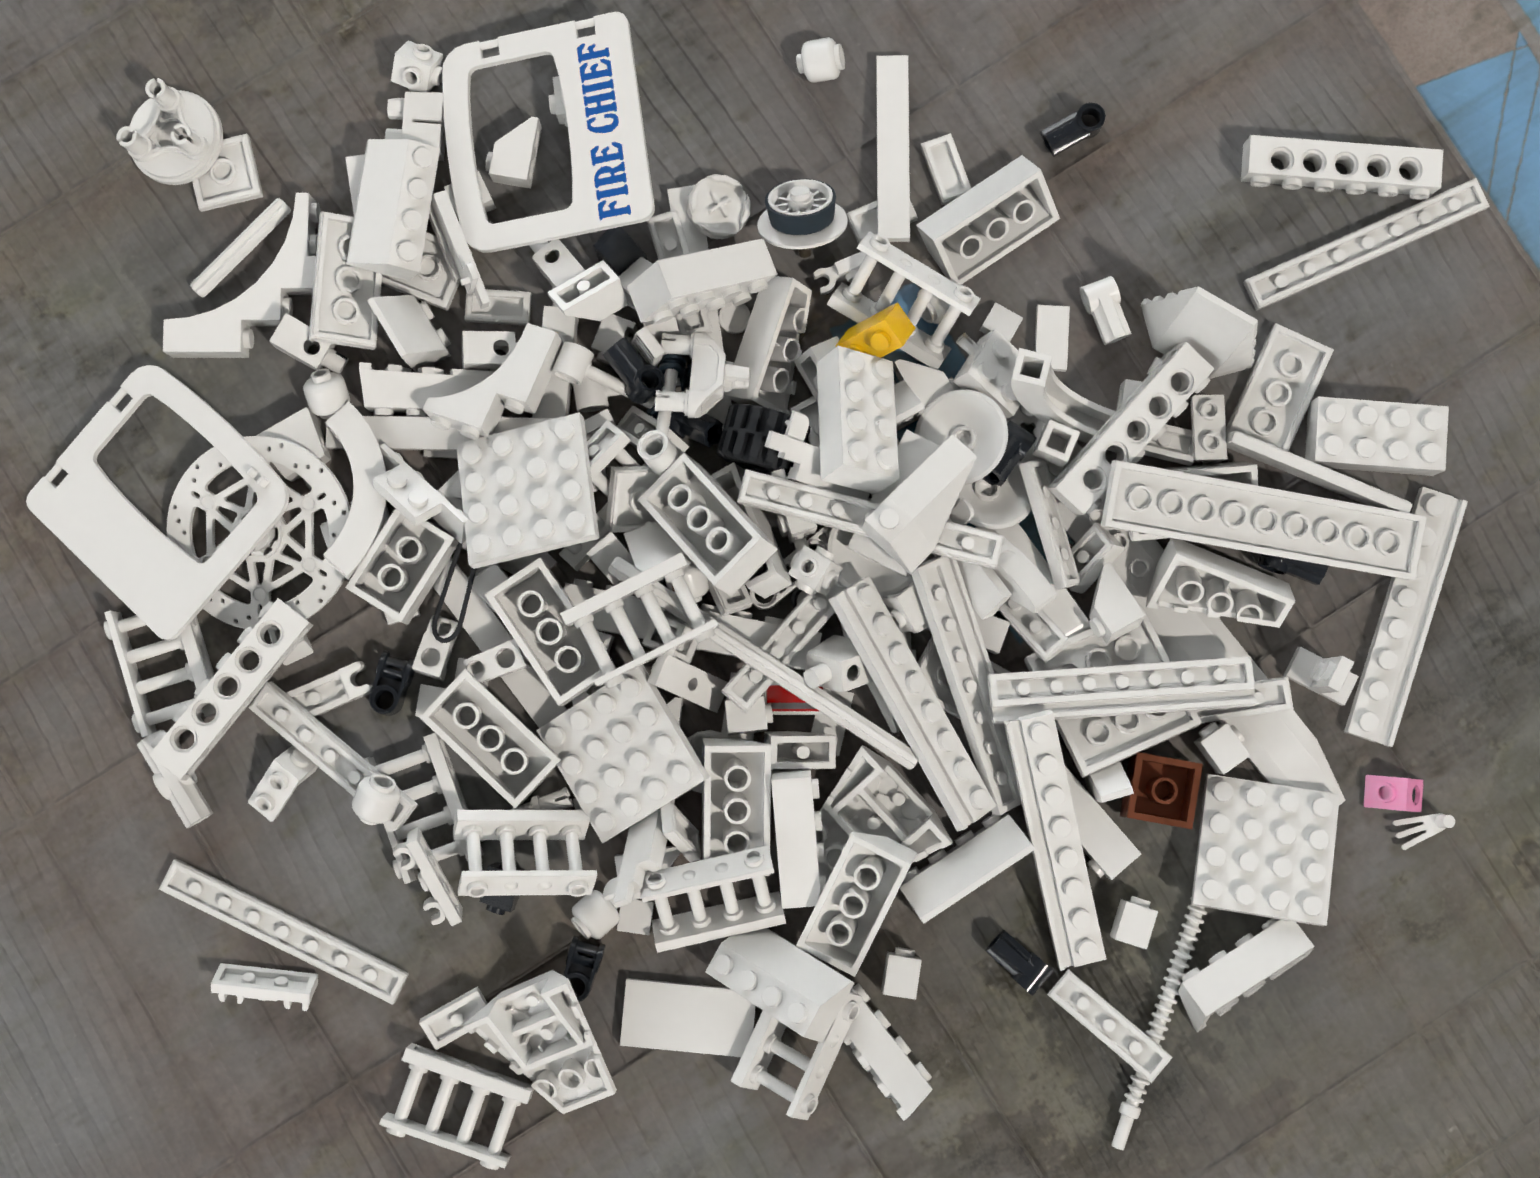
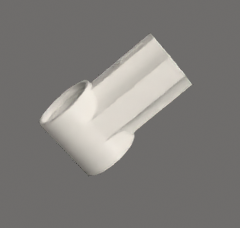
M1112 276L1080 287L1083 305L1086 311L1092 314L1104 345L1115 343L1132 334L1120 306L1121 296L1118 286Z

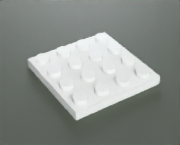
M580 412L488 435V437H480L478 440L472 439L456 443L463 515L468 519L464 523L468 563L473 569L600 539L584 417Z
M1142 606L1140 608L1144 612L1145 617L1140 626L1108 644L1105 643L1102 637H1097L1092 629L1070 637L1071 644L1046 664L1036 653L1024 659L1029 671L1171 661ZM1196 710L1055 720L1056 726L1082 778L1193 729L1202 723Z
M644 665L623 674L625 681L609 689L603 686L537 730L544 744L561 759L557 766L585 815L590 817V823L602 844L710 778L655 685L647 682L650 675Z
M1207 774L1191 905L1326 926L1340 794Z

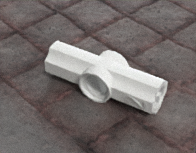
M159 730L142 739L137 746L154 773L152 777L156 788L165 799L171 801L185 827L190 828L213 814V811L196 784L198 780L195 772L192 773L187 781L180 780L149 756L154 749L151 747L152 742L164 731Z

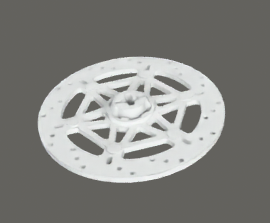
M245 436L244 438L268 464L273 462L293 470L308 482L312 489L311 492L303 496L287 486L289 497L293 501L288 503L285 512L298 507L301 508V512L288 524L282 516L245 560L249 581L235 572L229 577V579L251 592V603L246 604L237 601L221 590H218L212 597V601L210 600L203 609L215 618L232 626L243 629L249 626L254 628L261 619L258 616L260 605L263 608L271 601V592L304 572L312 577V583L302 593L284 603L302 617L308 619L329 603L345 579L326 559L321 560L314 555V513L321 508L325 511L329 532V549L340 535L351 508L347 496L333 472L307 449L281 438ZM215 447L202 454L184 473L172 496L167 517V537L200 563L206 562L224 542L222 541L217 547L215 545V519L231 533L255 506L256 493L244 478L217 495L208 490V485L217 475L232 467L230 462ZM246 485L248 486L245 507L227 501L228 496ZM194 492L198 493L200 498L195 496ZM325 493L326 496L320 500L319 496ZM219 506L237 513L233 523L218 510ZM196 507L206 512L207 553L201 558L196 556L192 536ZM303 520L305 521V548L290 536V532ZM286 544L302 557L301 561L283 554ZM275 560L293 566L294 569L274 582L272 581ZM256 562L265 563L262 584L259 583ZM320 569L325 571L327 573V576L322 574L320 572ZM271 627V628H269V629H267V630H276V629H279V628H278V627Z

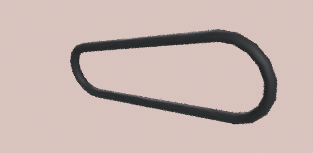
M459 542L432 621V633L435 639L441 643H448L454 640L460 633L477 569H471L455 631L448 638L440 637L437 633V621L463 543Z

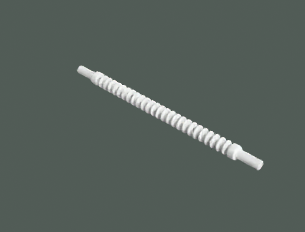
M1187 906L1190 913L1184 915L1187 922L1181 924L1184 927V931L1178 933L1181 936V940L1175 942L1178 945V949L1172 951L1175 954V958L1169 960L1172 963V967L1166 969L1169 975L1163 978L1166 981L1165 986L1162 985L1160 987L1163 993L1162 995H1157L1160 1002L1159 1004H1154L1157 1011L1151 1013L1154 1020L1148 1022L1151 1029L1145 1031L1160 1047H1162L1159 1044L1160 1040H1165L1162 1034L1164 1031H1168L1166 1023L1171 1022L1169 1014L1174 1013L1172 1005L1177 1004L1175 996L1179 995L1178 987L1182 984L1181 978L1185 975L1184 969L1189 968V965L1186 964L1187 960L1192 959V956L1189 955L1190 951L1195 950L1193 942L1198 941L1196 933L1201 932L1199 924H1204L1202 915H1207L1205 907ZM1136 1071L1135 1075L1130 1076L1133 1080L1132 1084L1127 1085L1130 1092L1124 1094L1127 1098L1126 1102L1123 1101L1119 1108L1121 1117L1111 1146L1120 1150L1125 1148L1134 1119L1139 1118L1141 1108L1138 1106L1139 1103H1144L1141 1096L1142 1094H1147L1144 1087L1145 1085H1150V1082L1138 1071Z

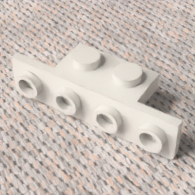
M385 443L380 445L386 472L374 478L373 488L414 526L432 517L459 543L465 542L464 523L468 519L463 515V511L456 509L441 491L434 489L420 472L412 469L404 461L399 453L394 452Z

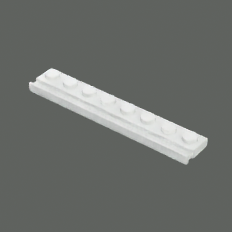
M1426 487L1419 488L1411 514L1427 516L1416 578L1415 581L1391 578L1344 730L1345 733L1377 742L1387 747H1393L1468 501L1459 500L1453 496Z
M939 556L920 564L912 573V577L978 773L996 804V807L991 810L992 815H1002L1022 804L1005 725L1004 723L992 724L993 717L987 677L989 674H994L957 560Z
M867 576L828 600L915 757L918 759L920 766L957 831L965 830L968 828V825L976 822L995 808L996 804L870 576Z
M1251 656L989 674L987 677L993 717L992 724H1003L1007 720H1016L1018 717L1050 709L1054 713L1055 720L1246 707L1255 706L1258 703L1254 692L1255 682Z
M1050 709L1018 717L1016 720L1004 721L1029 839L1035 848L1032 852L1057 966L1062 971L1066 967H1078L1106 960L1054 713Z

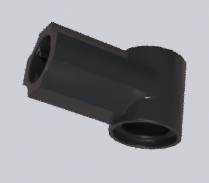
M1086 103L1078 111L1042 130L1040 134L1048 152L1054 157L1079 142L1099 134L1105 122L1106 114L1104 109L1097 103ZM1087 114L1092 115L1096 118L1097 125L1088 127L1084 125L1081 117Z
M626 337L620 339L603 354L604 358L626 384L625 392L632 402L644 404L656 394V390H661L664 386L665 379L662 371L654 365L647 364Z
M672 411L669 429L682 439L686 436L710 448L713 444L719 443L723 423L707 414L699 418H688L684 412Z
M1011 420L1007 423L1008 442L1005 453L994 470L983 478V480L991 485L1001 487L1018 461H1022L1037 437Z
M1264 554L1261 555L1258 563L1259 567L1281 575L1288 574L1314 585L1320 584L1328 569L1327 565Z
M1005 930L998 934L985 950L996 962L1012 974L1011 977L1032 996L1054 972L1036 954L1028 952Z

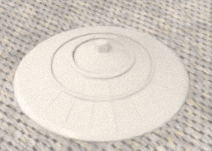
M968 389L951 391L932 401L921 414L914 432L940 446L953 434L977 456L964 485L974 483L993 471L1002 459L1008 442L1007 421L999 405L989 396Z
M1025 458L1021 462L1018 461L1001 487L991 485L983 480V478L974 483L964 485L954 507L963 498H966L974 509V516L969 523L985 529H1005L1020 523L1032 510L1019 468L1020 464L1028 461Z
M835 528L831 529L828 537L827 551L835 555L832 562L843 568L838 580L846 588L870 576L879 595L885 597L898 593L913 581L912 574H908L905 577L847 548L854 533Z

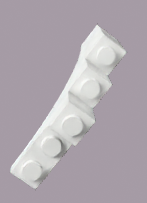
M296 193L293 218L285 242L271 266L255 284L236 299L212 311L191 317L164 319V353L172 358H249V349H252L254 346V334L250 326H278L285 313L293 315V302L289 295H313L315 254L318 235H315V223H319L320 206L309 193Z

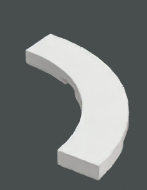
M348 401L325 424L338 439L349 459L353 474V500L350 513L340 535L323 554L324 558L346 579H349L355 573L376 540L380 527H382L387 507V500L373 488L374 478L386 472L379 444L361 413Z

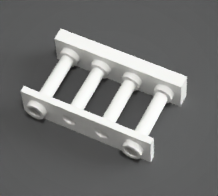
M869 231L857 247L866 256L850 286L841 283L832 294L827 305L854 322L860 323L889 307L903 281L907 278L922 287L907 314V317L916 329L904 346L899 349L930 368L938 370L951 350L950 347L944 344V340L961 312L970 316L981 298L974 295L970 288L957 285L891 245L884 236L873 234ZM877 261L892 269L894 273L878 302H874L862 295L861 291ZM935 295L950 304L934 334L930 336L918 329L916 324L932 296Z
M609 420L587 441L592 482L607 497L610 481L601 471L614 458L623 467L640 466L624 449L631 440ZM608 502L596 514L600 539L567 546L559 553L576 571L590 560L586 553L609 534L605 529Z
M682 552L560 613L566 626L575 625L576 629H581L603 673V676L593 680L596 686L605 684L607 689L612 688L625 681L623 674L694 638L697 643H700L716 635L713 629L719 626L717 620L714 619L706 623L683 578L685 575L683 569L689 565ZM663 579L667 583L671 582L694 630L678 638L675 637L653 593L655 590L653 584ZM633 594L636 595L637 599L641 598L664 645L648 653H645L623 609L625 605L623 599ZM605 609L607 614L611 613L634 659L615 669L592 623L595 620L593 614Z
M110 610L104 612L107 620L104 622V630L107 637L113 640L135 713L132 715L133 726L137 733H141V737H147L157 732L155 724L173 719L174 715L183 705L186 704L189 707L197 696L194 695L193 699L151 712L145 693L186 680L194 681L197 689L206 678L212 679L214 676L213 668L197 616L176 639L162 640L132 650L127 631L146 626V624L137 615L123 619L121 612ZM176 649L185 650L188 663H185V667L141 681L136 662ZM212 704L204 706L201 710L205 717L216 716V709Z
M436 733L423 737L425 744L422 745V749L385 763L376 765L374 757L364 758L381 774L385 775L393 774L425 761L428 764L433 763L436 775L432 776L433 780L403 790V792L412 800H417L436 792L439 795L443 793L447 806L443 807V811L405 824L398 831L392 830L383 823L392 849L397 844L402 843L403 839L407 838L408 831L419 827L422 833L446 823L453 825L457 810H468L445 743ZM454 840V842L431 850L437 862L457 854L460 856L465 855L468 861L466 840ZM401 853L395 856L396 860H393L392 864L398 879L403 878L405 884L417 880L414 870L419 869L416 863L410 870L402 871L401 862L409 859L408 854Z
M457 810L453 826L454 840L467 841L469 871H462L458 896L478 898L503 895H571L574 897L592 895L597 878V870H583L579 840L585 839L590 817L585 815L583 810ZM480 840L500 841L503 871H483ZM513 840L533 841L536 870L516 871ZM546 840L566 841L569 870H550Z
M769 845L645 873L643 886L640 889L643 903L654 900L659 919L652 920L657 953L786 924L780 892L769 893L765 875L774 873ZM752 878L756 897L737 901L732 882ZM720 886L724 904L705 908L700 890ZM687 893L692 911L672 915L667 897Z
M849 993L823 1043L818 1042L811 1059L781 1042L786 1025L765 1011H762L731 1082L739 1087L758 1090L761 1084L791 1102L786 1115L791 1118L808 1120L818 1105V1096L850 1025L860 1012V1003L863 997L856 993ZM774 1054L805 1071L797 1090L767 1072Z
M414 1043L407 1046L401 1061L409 1063L408 1067L411 1070L396 1113L387 1112L381 1118L379 1125L387 1127L386 1131L392 1135L405 1137L407 1134L480 1160V1165L486 1168L498 1170L501 1167L505 1169L511 1155L503 1153L501 1150L516 1107L520 1106L521 1103L528 1104L532 1097L534 1089L531 1087V1084ZM430 1070L440 1074L439 1078L442 1081L427 1124L423 1125L409 1120L408 1116L423 1073H427ZM461 1081L472 1085L471 1090H473L458 1136L440 1131L439 1127L454 1084H458ZM490 1092L503 1096L502 1101H504L489 1147L472 1142L470 1139L484 1098Z

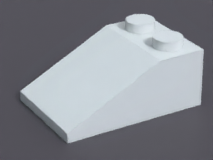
M414 295L372 297L367 300L401 358L416 373H418V368L433 367L451 356L446 348L451 345V342L442 328L437 330L434 328L430 320L435 316L425 300L419 303Z

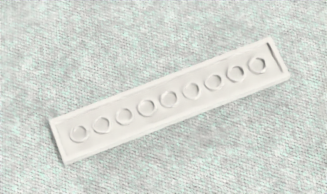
M1112 460L1101 526L1415 581L1427 516Z

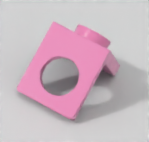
M1366 775L1364 807L1411 812L1422 811V779ZM1415 788V800L1413 802L1412 793Z

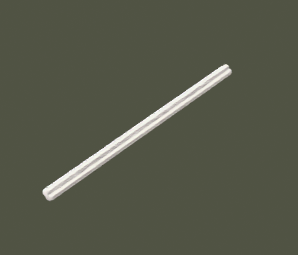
M619 556L613 560L608 569L609 574L622 582L643 572ZM659 582L653 584L655 588L653 593L660 607L693 628L677 594ZM699 609L706 623L714 620L713 617ZM717 621L719 626L713 629L716 635L709 638L710 640L908 770H911L917 764L918 759L908 745L821 688L812 689L808 687L803 676Z

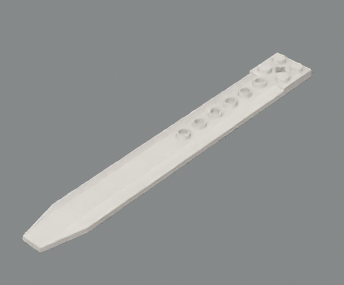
M1020 404L1014 416L1006 421L1008 423L1011 420L1019 426L1021 423L1034 426L1035 429L1032 432L1037 439L1024 458L1027 461L1043 460L1032 454L1045 423L1033 416ZM1077 442L1068 462L1063 467L1045 461L1051 483L1082 450ZM1089 470L1083 477L1086 487L1091 488L1095 483V476ZM1107 489L1099 497L1102 500L1100 505L1092 513H1085L1084 515H1075L1056 497L1065 531L1075 544L1095 522L1101 525ZM1102 526L1124 546V551L1113 561L1112 566L1138 605L1144 608L1171 662L1249 656L1219 618L1207 617L1206 613L1188 611L1187 613L1174 612L1173 608L1159 606L1158 609L1146 607L1155 568L1164 549L1156 539L1131 541L1128 530ZM1251 658L1254 681L1268 679ZM1294 710L1218 721L1219 723H1228L1229 726L1234 725L1241 732L1245 739L1242 744L1251 755L1248 757L1249 761L1267 782L1340 794L1339 805L1346 801L1318 740Z

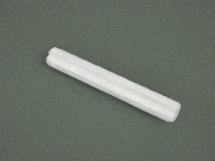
M275 199L191 282V288L199 296L205 297L291 212L290 207L282 199Z

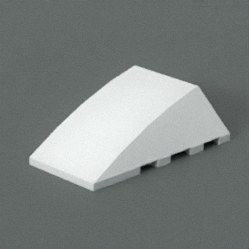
M1199 286L1181 290L1178 295L1173 292L1168 293L1165 299L1161 296H1155L1152 301L1148 298L1143 299L1141 303L1143 316L1152 348L1165 355L1176 344L1187 342L1214 368L1208 376L1209 379L1250 369L1254 365L1255 359L1253 357L1256 350L1253 348L1256 345L1257 319Z
M862 745L820 809L822 831H816L817 843H823L825 863H818L819 875L826 874L827 883L851 832L888 837L916 851L917 854L913 862L927 857L940 848L943 849L951 845L953 841L935 810L889 761Z
M554 970L500 992L466 1021L463 1026L470 1034L474 1032L479 1034L485 1040L484 1046L493 1054L498 1051L511 1062L509 1068L517 1075L522 1073L532 1081L531 1087L562 1114L616 1093L617 1089L569 979Z

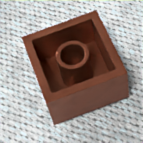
M1140 752L1130 756L1127 777L1134 794L1123 797L1120 816L1192 829L1203 764Z

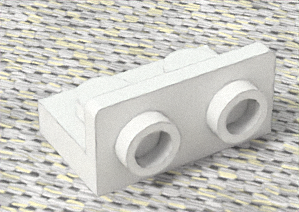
M1224 395L1192 396L1193 458L1196 461H1202L1203 465L1220 463L1227 459Z

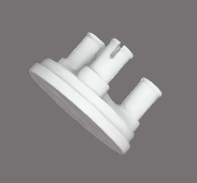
M153 78L147 82L145 87L146 94L150 98L138 108L130 126L122 127L118 131L116 139L120 141L119 144L127 149L137 167L151 179L167 185H181L192 182L204 175L213 166L220 154L223 144L221 120L215 109L199 95L188 91L176 90L173 87L167 86L160 78H157V81Z

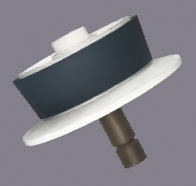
M812 179L791 180L773 187L766 194L765 205L767 210L763 212L758 220V232L769 244L786 249H798L801 258H808L811 256V248L830 243L842 235L848 223L847 214L842 207L835 203V190L827 183Z

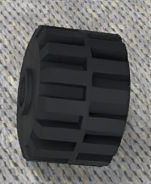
M750 404L729 406L717 455L731 464L735 462L744 469L766 475H771L773 471L784 469L786 476H788L790 467H793L794 463L777 457L779 451L764 447L769 430L782 435L785 434L787 428L785 421L789 420L791 415ZM810 426L808 427V430H807V433H806V436H805V439H804V442H805V443H807V441H808V437H809L810 430H811V427H810Z

